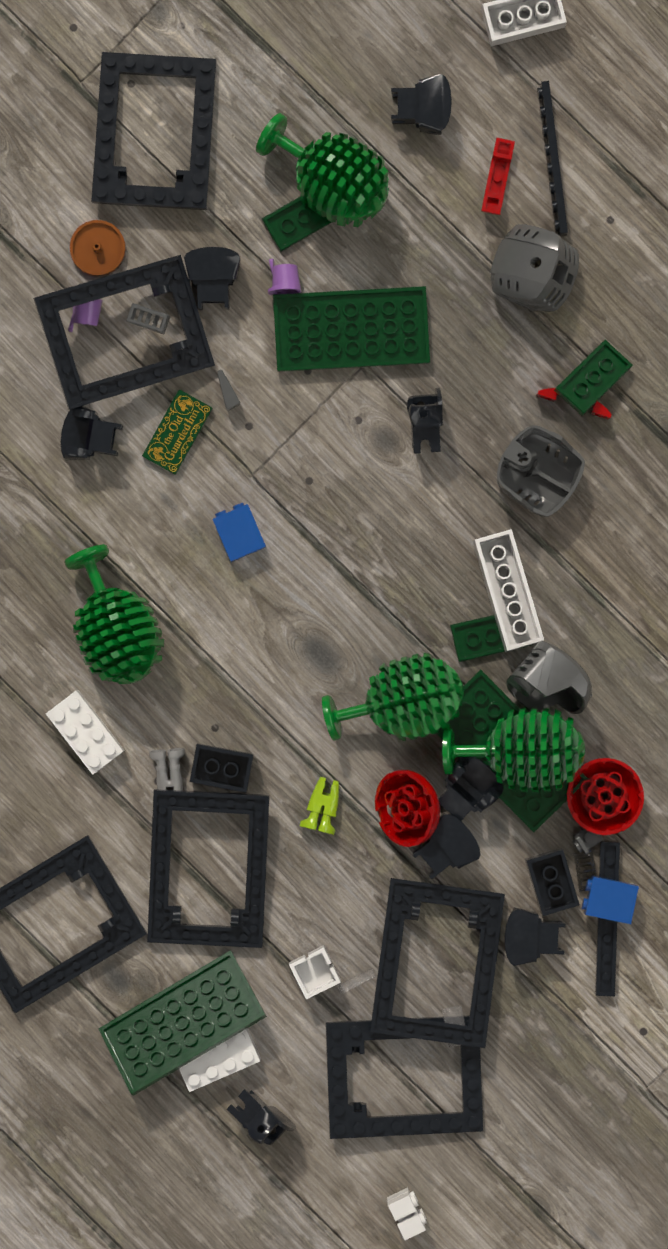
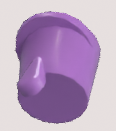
M269 259L273 278L272 287L268 289V294L301 293L298 266L294 264L275 265L274 259Z
M95 300L73 307V315L68 331L73 332L74 323L97 326L103 300Z

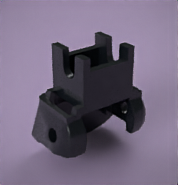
M439 74L419 79V83L415 84V88H391L392 98H398V115H391L392 124H416V128H419L420 132L442 135V130L449 123L452 107L451 89L444 75Z
M203 247L186 253L184 261L188 281L193 282V285L197 286L198 309L203 310V303H225V309L230 310L229 286H233V283L237 282L241 261L239 254L232 249L223 247Z
M435 388V394L410 396L407 400L414 454L421 453V442L423 440L429 441L431 452H441L439 429L440 426H443V405L440 388ZM422 401L424 405H417V403Z
M83 406L71 409L64 420L60 442L63 458L67 461L90 460L94 453L118 457L119 453L113 450L116 429L123 430L122 424L101 421L96 411Z
M459 757L453 766L452 774H449L445 779L447 790L438 798L439 804L451 815L462 821L471 810L474 813L476 811L481 813L495 803L503 793L504 787L502 783L497 782V774L477 757Z
M443 813L439 818L438 826L427 842L416 849L412 856L414 858L418 855L423 857L433 870L429 873V877L432 880L450 865L453 868L457 867L460 869L478 860L481 853L475 837L466 825L455 816Z
M514 907L508 917L505 929V951L510 964L516 966L537 962L540 954L564 955V950L558 948L559 927L566 928V924L562 923V921L542 920L535 911Z
M244 1089L238 1096L244 1102L245 1109H242L239 1105L235 1108L232 1104L226 1109L245 1129H248L250 1138L257 1144L262 1145L264 1142L267 1145H272L286 1130L292 1132L296 1129V1125L276 1107L268 1106L252 1090L248 1092ZM276 1128L275 1134H271L273 1129Z

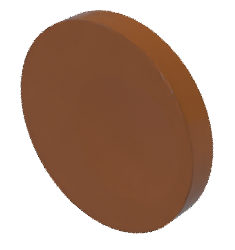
M88 221L79 226L72 235L70 241L72 260L82 272L88 275H108L121 265L125 257L126 245L124 238L117 227L107 221Z

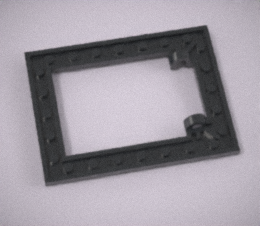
M102 52L92 203L207 210L216 59ZM120 74L196 78L190 171L176 170L175 188L127 185V167L114 166Z
M181 255L33 298L68 410L215 366ZM149 284L154 297L171 292L186 340L169 345L173 358L82 385L59 311Z
M154 789L147 943L263 947L270 795ZM173 811L249 814L245 909H231L230 926L181 924L182 906L168 905Z
M89 835L0 888L1 910L63 872L66 873L71 883L88 873L114 915L98 925L104 938L24 986L20 983L0 949V989L14 1013L19 1012L148 934Z
M395 878L390 879L370 1032L472 1047H486L505 894ZM421 902L470 909L467 927L480 929L468 1026L392 1015L405 919L418 921Z
M469 1015L414 1019L468 1026ZM371 1020L325 1022L330 1139L483 1131L480 1047L460 1045L463 1112L367 1117V1103L351 1102L348 1104L346 1055H352V1053L365 1054L364 1041L409 1039V1037L370 1032Z

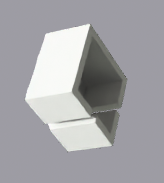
M324 945L309 952V957L307 958L303 955L289 962V966L306 999L341 983L334 965H329L331 964V959Z
M407 1187L387 1197L388 1207L395 1221L398 1220L399 1222L397 1225L404 1240L426 1231V1216L422 1208L419 1210L417 1208L419 1205L414 1191L410 1192Z

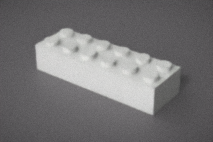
M512 529L475 539L473 545L505 652L536 644L541 640L544 641Z

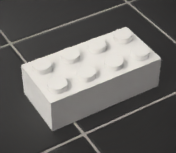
M496 0L482 4L481 9L490 46L565 28L567 23L561 0Z
M79 690L74 691L46 713L92 775L125 751Z
M247 1028L179 1068L188 1091L191 1092L258 1063L261 1057Z

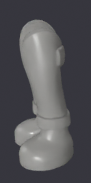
M185 748L167 750L170 762V780H168L166 750L149 751L150 758L157 764L155 766L157 771V789L167 790V788H174V790L183 791L179 760L185 755Z

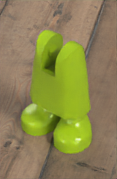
M320 777L306 809L311 811L307 819L301 820L299 826L316 830L318 816L322 814L318 831L334 835L335 828L331 825V817H336L339 781L333 780L330 793L323 792L326 778Z

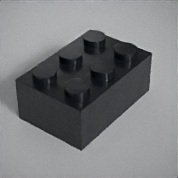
M197 743L189 782L246 793L254 754Z
M562 848L525 859L542 916L580 905Z

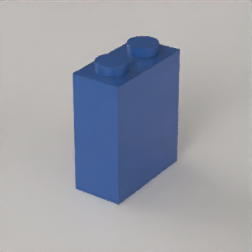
M237 504L233 506L234 510L228 513L226 510L216 513V518L213 519L231 562L266 548L248 504Z
M591 875V880H587L585 888L588 891L587 899H583L581 909L588 916L631 924L639 886Z

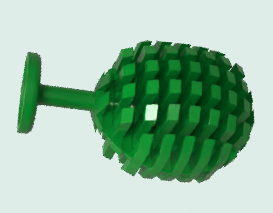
M282 113L276 114L265 126L258 139L256 152L261 156H266L278 145L298 158L296 165L297 189L301 192V201L303 204H308V208L317 211L322 217H327V220L330 222H336L337 219V225L343 227L346 224L349 225L353 220V227H359L363 224V220L370 216L372 219L382 210L388 198L389 178L388 170L384 167L385 161L382 156L377 157L376 151L368 149L364 143H358V140L354 137H349L348 140V134L340 132L339 135L333 136L332 140L331 133L326 132L322 135V139H318L315 144H313V140L303 148L284 136L287 127V117Z
M105 544L92 546L71 555L64 561L66 568L69 570L85 568L95 591L85 600L88 602L84 605V608H79L75 611V617H81L76 621V625H73V633L79 634L75 636L77 644L82 645L79 646V651L81 655H85L83 658L85 665L92 666L88 669L92 675L100 674L98 676L102 681H113L118 684L136 683L152 672L150 667L153 664L162 661V655H157L161 647H164V639H158V637L162 636L161 628L154 627L158 626V621L156 617H153L154 611L152 607L144 606L149 603L146 598L138 597L135 592L105 588L96 563L103 560L109 554V548Z
M424 653L423 657L415 654L411 658L407 656L402 657L400 661L396 659L391 660L389 667L386 663H383L379 667L381 673L369 678L371 688H368L365 704L337 710L336 704L330 695L322 696L323 715L329 735L333 741L341 738V721L369 715L375 725H378L385 733L393 734L399 740L406 741V737L414 740L417 737H427L430 733L438 734L441 727L443 730L450 728L449 721L460 716L459 706L462 705L464 687L459 675L445 661L434 659L431 654Z
M526 708L520 709L518 715H515V710H511L508 712L506 720L504 718L498 719L496 728L492 733L490 732L486 745H455L453 730L451 728L445 729L442 742L444 773L446 775L452 774L455 757H486L492 770L494 768L497 772V782L503 783V780L505 781L506 779L509 789L515 792L517 784L521 786V792H528L529 787L532 788L533 792H539L540 788L543 787L545 792H551L553 785H556V791L563 788L565 780H567V783L572 782L575 772L579 767L581 768L586 751L585 742L581 733L577 732L574 728V718L568 717V720H563L562 712L555 709L554 715L550 714L549 708H543L542 713L539 712L538 708H532L530 712H527Z

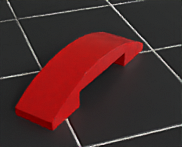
M496 137L481 212L500 215L515 141Z
M555 388L538 390L536 396L554 402L558 394L554 391ZM598 401L592 406L590 413L607 420L612 415Z

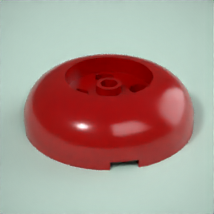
M598 758L585 763L575 772L572 782H569L567 788V804L572 817L581 827L595 834L611 835L626 830L638 819L644 804V791L639 776L630 766L616 759ZM583 773L588 779L582 781L580 788L573 794V789L582 777L580 775ZM598 779L604 780L602 787L596 785ZM615 788L621 789L619 796L613 794ZM606 792L607 798L602 799L601 794ZM589 796L595 797L593 804L587 802ZM606 805L612 806L610 813L605 812L604 808Z
M411 770L394 771L387 774L380 781L375 795V811L379 812L381 819L379 824L384 833L393 842L404 847L416 846L427 841L435 832L440 818L439 799L431 783L421 774ZM387 805L391 808L393 817L388 814Z

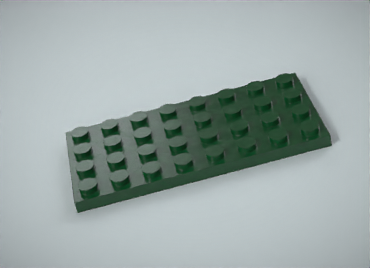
M426 286L273 295L277 372L430 364Z
M480 669L463 686L464 697L462 705L459 706L460 716L449 721L450 728L454 732L455 745H486L490 732L492 733L496 728L498 719L504 718L506 720L508 712L511 710H515V715H518L520 711L509 697ZM441 727L440 733L437 735L443 740L444 730ZM477 757L489 766L486 757ZM583 773L580 775L582 777L573 789V794L580 788L581 782L588 779ZM506 779L502 783L504 789L500 799L533 833L567 801V788L569 785L567 780L563 782L561 790L556 791V785H553L551 792H545L544 787L540 788L539 792H533L531 787H529L528 792H521V786L518 784L515 792L509 789Z
M230 950L98 1029L131 1095L134 1096L267 1016L233 952Z

